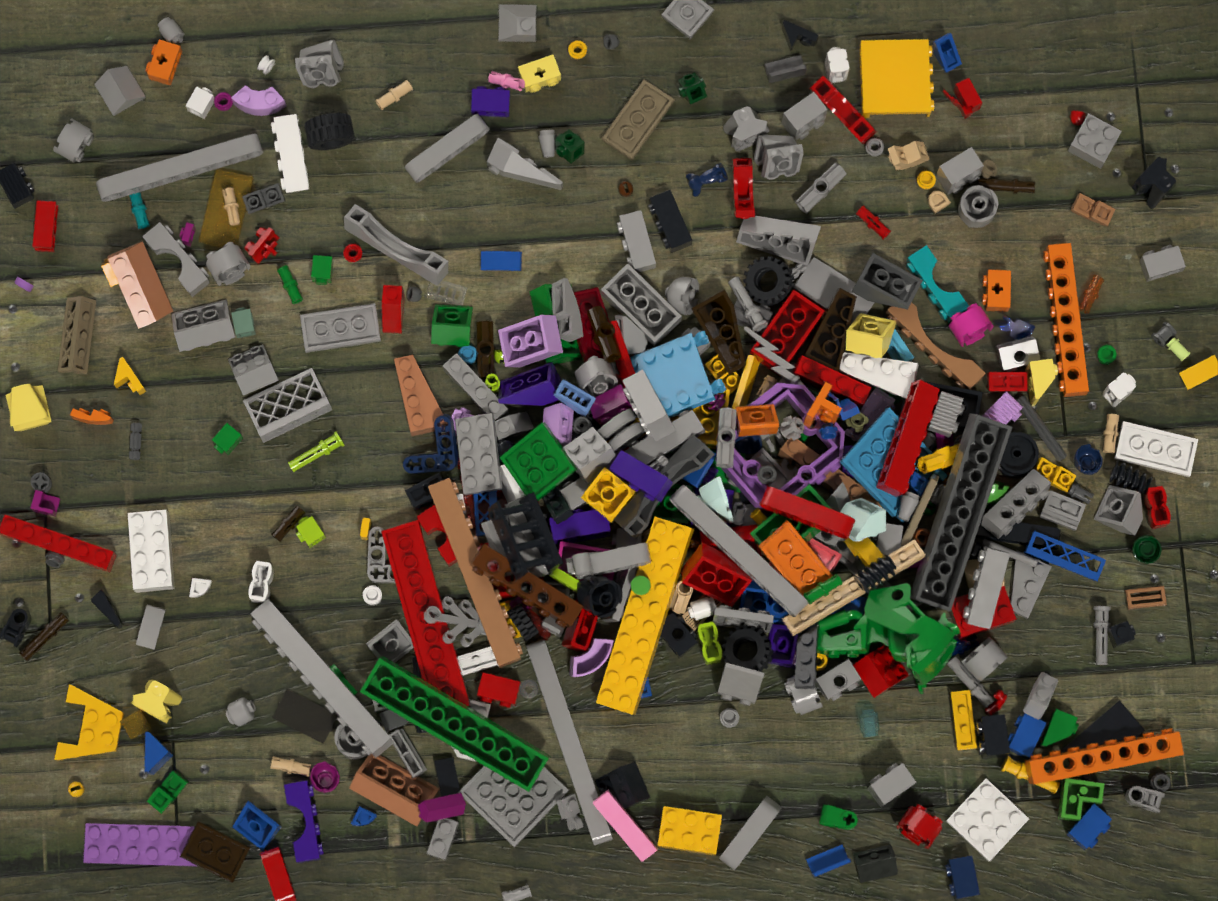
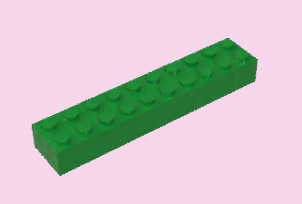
M384 656L378 659L360 690L364 695L528 792L532 789L550 758L549 754Z

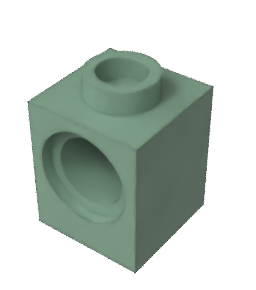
M242 307L236 309V312H231L237 339L256 335L250 309Z

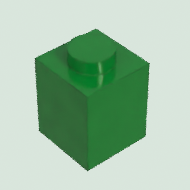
M313 255L311 279L315 284L327 285V283H332L334 261L331 256Z
M226 423L212 439L215 444L213 448L220 454L225 452L229 455L243 437Z

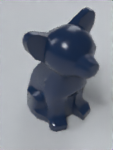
M721 163L716 164L714 168L705 171L700 176L693 173L686 175V178L689 180L688 185L693 190L694 197L699 196L703 184L722 183L728 180L726 170Z

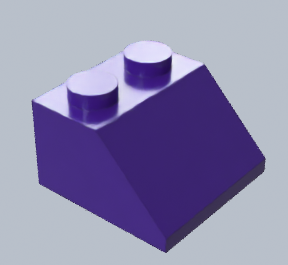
M772 624L768 638L773 650L770 664L796 669L798 634L792 636L786 625Z

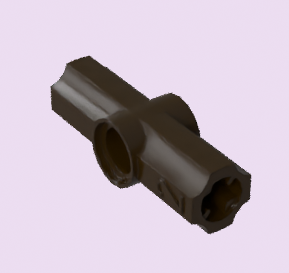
M594 306L587 312L594 331L593 341L600 347L604 361L612 363L621 357L614 337L615 328L609 323L604 308Z
M493 321L477 322L478 377L481 380H486L489 374H494ZM485 346L491 349L488 354H483L480 350Z

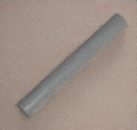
M988 539L983 540L982 546L1010 553L1009 557L1032 567L1037 566L1038 560Z

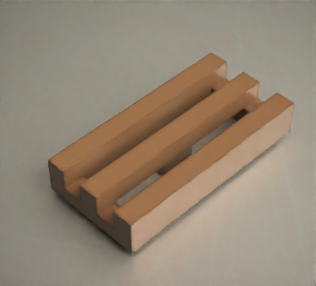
M1164 586L1125 590L1127 610L1167 605ZM1161 591V594L1131 597V594ZM1162 599L1161 602L1132 604L1133 601Z

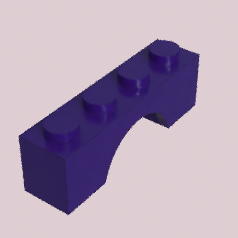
M308 781L284 784L287 804L300 809L306 820L303 835L293 843L296 863L321 860L320 855L324 854L323 845L318 843L317 835H321L319 823L315 824L314 816L318 815L316 804H312L311 799L314 796V788L312 785H309Z

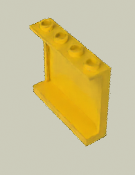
M861 40L859 48L862 116L870 118V115L926 114V117H930L931 111H934V100H931L934 84L930 82V75H933V64H929V57H932V46H929V40Z

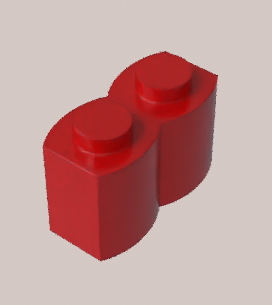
M1163 486L1148 488L1144 494V504L1148 509L1147 519L1152 529L1166 527L1171 520L1170 511L1166 505L1167 494Z

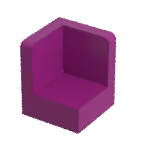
M35 490L30 509L33 512L56 517L60 498Z

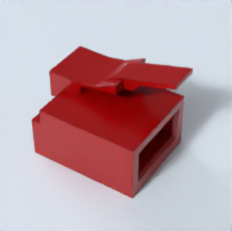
M970 78L955 85L953 91L957 99L951 97L943 90L942 93L961 111L964 119L980 110L982 101Z

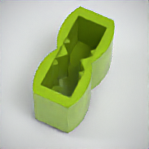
M714 622L699 624L698 639L703 646L702 658L706 665L719 663L722 658V649L717 641L718 630Z

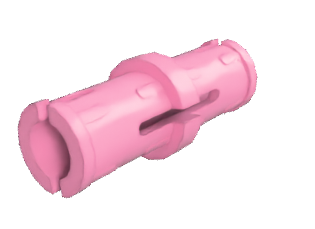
M492 71L488 77L490 83L498 84L505 89L512 88L522 91L525 87L523 79L514 78L507 73L500 74Z

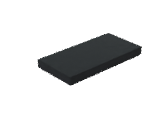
M1118 701L1065 746L1061 753L1068 752V748L1071 747L1084 749L1087 748V744L1098 743L1099 746L1104 745L1107 740L1117 739V742L1124 741V737L1134 735L1137 738L1145 729L1126 707ZM1105 750L1100 755L1102 761L1107 758ZM1087 754L1082 757V763L1085 765L1089 761ZM1095 773L1081 776L1087 781Z

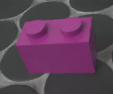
M622 384L595 397L596 400L591 407V412L594 420L601 427L610 419L629 408L634 411L623 391L624 387Z

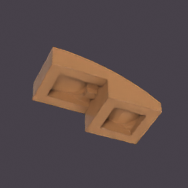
M1079 193L1070 211L1093 222L1108 226L1115 209L1101 201L1096 202Z

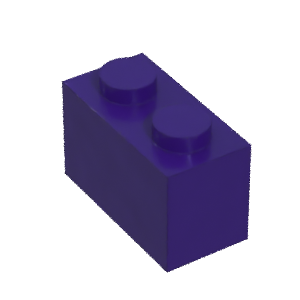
M483 86L472 89V116L479 114L480 116L509 117L510 90H506L503 87L488 89Z

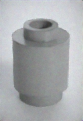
M166 17L158 23L159 32L167 42L178 45L183 41L184 33L173 19Z

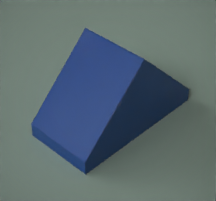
M951 33L933 42L932 52L944 72L947 73L962 64Z

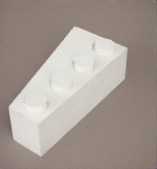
M297 114L274 117V122H271L272 132L277 134L278 140L274 141L275 150L280 152L281 158L277 160L279 171H283L284 178H281L282 190L286 189V193L310 190Z

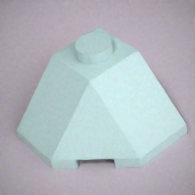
M719 476L699 488L700 495L697 497L720 519L733 523V516L729 509L726 492Z

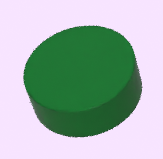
M1103 345L1097 351V359L1104 365L1111 364L1116 359V350L1111 345Z

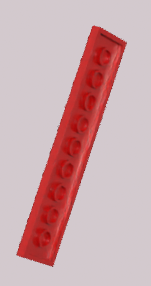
M416 520L383 530L381 533L422 680L470 707L471 703L454 643L447 644L442 639L446 631L450 630L448 623L439 621L427 623L424 619V612L430 606L437 607L441 614H445L420 522Z

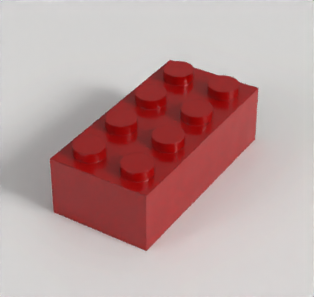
M793 290L761 337L779 349L772 351L773 353L791 363L823 318L825 310ZM756 342L750 351V355H754L761 364L781 376L771 369V367L779 365L754 349L763 347L760 343Z

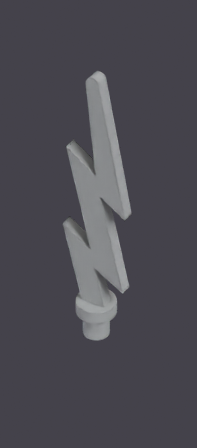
M747 326L744 327V330L763 346L762 348L754 349L779 365L771 367L772 370L789 380L790 384L804 385L798 375L795 376L788 371V369L796 367L772 352L779 350L777 347Z

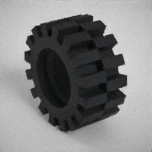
M520 603L507 611V614L526 641L539 633L537 627Z

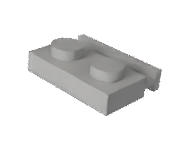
M1050 490L1040 517L1076 531L1086 504Z

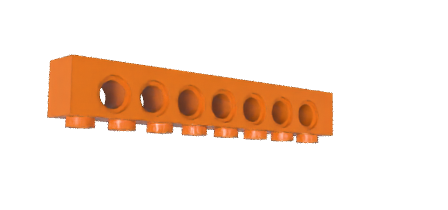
M1071 243L1048 245L1046 251L1043 252L1044 262H1047L1048 265L1045 274L1046 280L1050 282V288H1048V298L1052 299L1050 315L1051 318H1054L1055 325H1052V333L1057 339L1054 349L1055 354L1059 356V362H1057L1058 373H1061L1059 390L1063 392V397L1087 395L1089 387ZM1054 262H1061L1063 268H1056ZM1056 280H1063L1065 286H1058ZM1065 298L1068 304L1061 305L1058 299ZM1062 316L1068 317L1069 320H1070V323H1069V324H1064V323L1061 321V317H1062ZM1063 335L1071 336L1072 342L1064 341ZM1065 354H1072L1074 361H1068ZM1074 372L1077 379H1070L1067 373Z
M1173 728L1161 730L1160 734L1154 735V732L1143 733V737L1136 738L1135 735L1124 737V741L1117 742V739L1105 741L1104 745L1098 746V743L1087 744V748L1084 749L1071 747L1068 748V752L1061 753L1060 750L1051 751L1049 756L1042 757V754L1031 755L1029 760H1025L1029 784L1035 785L1181 756L1184 753L1180 732L1173 731ZM1161 739L1163 747L1159 750L1156 744ZM1143 743L1145 749L1142 753H1139L1138 746ZM1122 747L1126 749V754L1123 757L1119 754V750ZM1105 750L1107 758L1102 761L1100 755ZM1087 754L1089 757V761L1087 764L1084 765L1082 763V757L1083 755ZM1066 758L1070 760L1068 768L1063 766V761ZM1049 761L1051 763V769L1050 771L1046 772L1044 770V765L1046 762Z

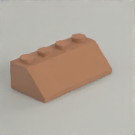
M143 241L107 256L138 329L156 322L173 312Z
M372 754L366 758L358 769L349 788L415 826H418L422 820L419 817L420 810L418 805L424 800L434 799L439 791L438 787L418 776L412 779L406 769L381 755L375 758Z

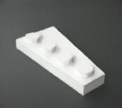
M844 352L839 371L906 399L911 383L916 380L918 363L887 358H873L867 355Z

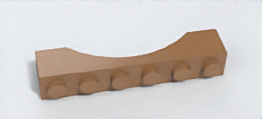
M912 302L908 310L893 306L887 310V318L896 321V325L901 329L900 332L906 338L910 337L915 342L914 345L919 351L927 353L929 355L928 359L934 365L938 364L946 377H952L956 381L955 384L958 388L971 390L985 376L986 373L973 360L951 356L932 343L921 327L917 307Z

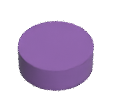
M18 276L14 281L16 285L28 292H31L34 287Z

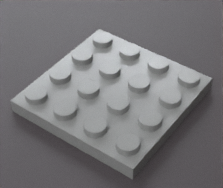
M483 766L458 793H462L463 798L515 848L557 804L556 800L563 798L569 790L545 767L530 792Z

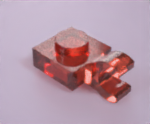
M529 608L526 611L537 627L538 634L547 641L551 634L541 626L544 620Z

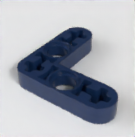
M443 414L437 417L434 422L438 453L408 456L403 461V468L406 472L449 471L458 465L455 429L451 416ZM443 419L444 422H448V425L445 426V430L444 425H440V422L443 421ZM444 437L449 438L451 441V445L448 448L442 445ZM452 450V452L449 453V454H448V453H445V454L443 453V452H447V451ZM448 457L449 460L453 461V463H451L450 466L448 463H445V460ZM427 458H432L435 461L433 468L427 466ZM411 460L413 463H418L421 461V465H416L415 467H412L408 463L411 462Z

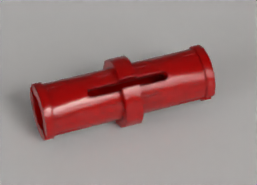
M864 205L857 211L856 215L883 240L891 233V230L880 221V218L878 216L875 217Z

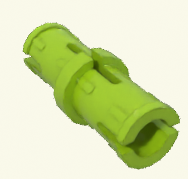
M489 374L486 377L485 384L493 393H497L500 387V380L495 374Z

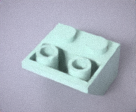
M863 498L846 502L840 513L851 516L856 520L849 535L852 541L859 542L864 538L877 536L879 533L886 531V509Z

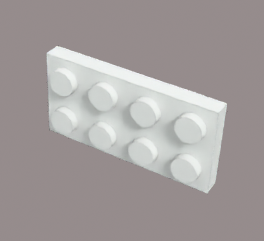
M1123 421L1114 459L1190 477L1198 439Z

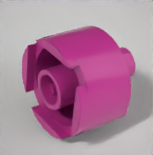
M977 303L969 306L964 313L961 314L959 312L951 317L952 322L949 325L950 330L961 347L964 346V343L968 346L977 342L985 336L984 332L987 329L989 332L993 329V324L982 307L978 306Z

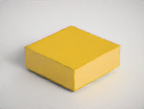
M370 518L362 519L360 531L362 540H368L371 528Z

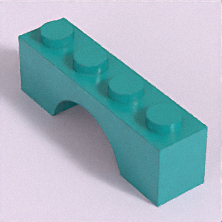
M927 245L907 258V269L911 274L914 273L916 277L923 280L920 288L927 291L929 301L933 305L936 304L939 308L938 313L943 320H947L950 323L952 322L951 317L959 312L962 314L967 311L969 305L960 292H946L935 284L932 271L937 263V259Z

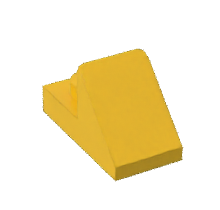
M121 357L118 363L114 386L118 388L128 382L127 384L133 393L137 391L139 395H142L146 390L125 359Z

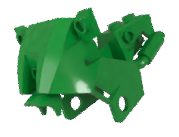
M901 584L871 590L865 605L864 615L857 610H842L819 620L818 653L828 655L830 658H838L842 654H847L848 657H858L859 654L866 655L869 653L871 643L881 642L889 647L895 661L907 663L908 669L912 670L913 676L916 678L919 693L924 694V688H927V683L944 668L952 656L957 641L953 639L954 635L961 632L957 625L949 622L945 612H943L938 622L926 616L920 610V607H917L910 600V585ZM901 590L903 597L900 600H894L892 598L894 591ZM908 604L913 608L912 613L906 607Z

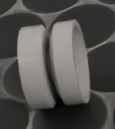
M629 408L610 419L597 432L605 441L610 440L608 444L616 453L624 450L632 442L639 439L645 433V430L640 422L632 424L636 419V415Z

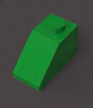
M1055 709L1040 747L1045 748L1070 737L1072 734L1075 735L1079 726L1076 723L1078 717Z

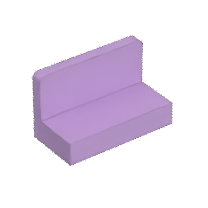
M559 403L544 408L543 422L547 424L558 442L566 446L572 439L574 410Z

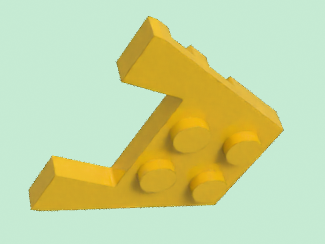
M69 685L66 702L84 705V717L78 745L58 742L54 760L60 761L116 752L124 713L73 685Z

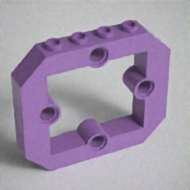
M777 383L749 406L774 404L776 408L783 401L787 400L801 416L804 423L806 415L816 398L805 385ZM819 416L814 420L815 427L808 428L804 425L803 434L807 436L816 434L829 450L810 465L800 467L797 475L779 490L797 495L809 484L811 486L815 483L819 485L827 478L826 474L830 471L834 473L841 467L840 461L843 458L845 431L837 422L833 425V427L838 428V431H836L837 436L833 439L821 438L819 429L826 423L821 421ZM737 419L735 428V440L738 438ZM729 435L721 436L722 440L726 442L731 440ZM716 444V458H715V461H716V459H717V444ZM734 448L733 468L721 469L754 507L762 508L759 504L767 485L762 484L758 480L757 473L754 475L747 473L748 468H754L758 472L762 466L756 460L745 461ZM807 473L811 476V479L804 480L801 475Z

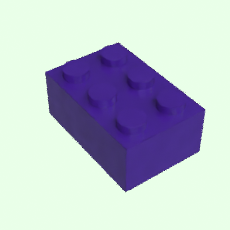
M593 507L590 508V511L583 512V509L572 511L574 515L559 524H556L553 517L549 518L551 535L556 546H560V541L577 543L610 537L609 521Z

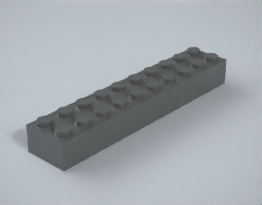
M978 414L969 415L924 549L925 557L920 561L911 588L910 599L951 612L1012 430L1011 426Z

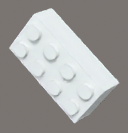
M167 510L128 513L133 590L139 593L175 589L169 512Z

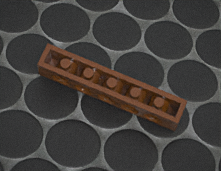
M486 544L481 546L470 564L473 567V572L480 576L484 574L489 577V582L499 587L501 585L505 587V591L513 597L519 596L523 599L522 602L529 607L535 606L539 609L538 612L547 618L549 616L556 620L555 623L562 628L571 627L584 607L529 571L519 580H516L514 576L513 582H507L504 578L505 573H512L508 559ZM489 562L496 563L497 570L495 572L488 569ZM524 582L530 586L528 593L523 592L521 589V584ZM539 593L546 595L547 600L545 603L538 601L537 596ZM556 603L563 606V612L560 614L554 610Z

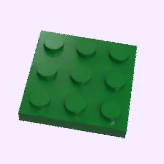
M545 422L538 425L500 457L524 494L535 493L537 501L577 470Z

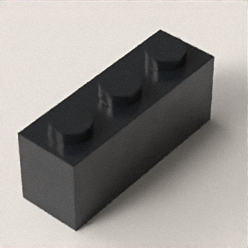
M671 190L650 197L647 207L650 214L655 215L657 220L655 221V226L658 232L662 231L664 236L662 242L665 249L669 248L670 252L674 253L691 246L692 238Z

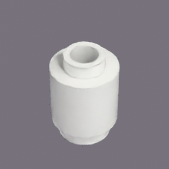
M705 597L690 602V607L687 609L690 618H695V621L712 616L716 605L712 597Z

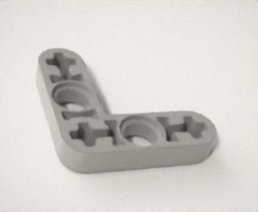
M378 526L373 527L369 531L368 578L373 583L396 584L395 579L390 577L391 565H386V547L383 537L379 538V545L383 544V547H371V544L376 545V539L372 535L376 534V531H379L382 535L381 531L384 529ZM380 550L382 552L381 559L374 560L371 556L372 552ZM375 569H378L380 573H385L384 569H388V579H384V575H379L378 579H374V576L371 575V573H373Z

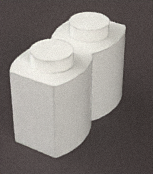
M256 561L252 569L253 581L249 586L248 593L252 602L263 604L270 597L269 585L274 577V569L271 563Z

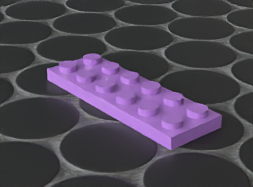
M86 823L83 863L197 866L179 857L195 826Z

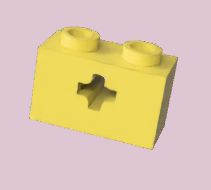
M554 55L518 66L520 78L525 81V92H537L543 86H554L559 83L558 81H561V74ZM537 73H541V75H543V77L540 78V76L537 75Z

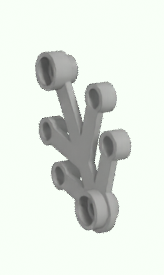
M449 596L442 600L443 608L446 610L450 609L455 616L441 614V611L435 606H430L424 612V619L427 623L439 621L457 625L451 631H446L442 636L443 641L447 644H451L456 639V636L467 627L475 629L470 634H464L461 637L460 643L464 647H469L480 634L486 635L478 613L468 600H463L458 606ZM464 613H468L472 619H468Z

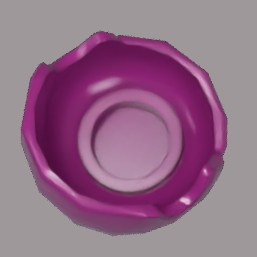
M323 761L317 763L311 769V785L317 791L330 793L339 785L340 775L335 766Z

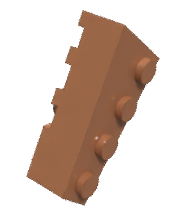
M409 355L395 358V366L411 436L434 432V422L443 413L414 356ZM443 419V421L440 422V425H444L445 429V426H447L448 423L444 422Z

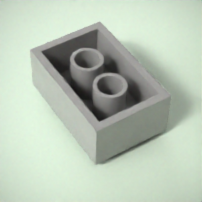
M644 370L622 380L626 386L623 388V391L648 437L652 436L656 442L676 431Z

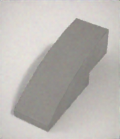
M563 278L552 284L553 315H556L559 324L560 339L572 342L583 337V327L572 287L568 279Z

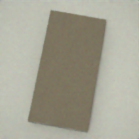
M644 79L601 140L633 161L673 105L675 99Z
M932 473L901 540V547L911 541L940 475Z

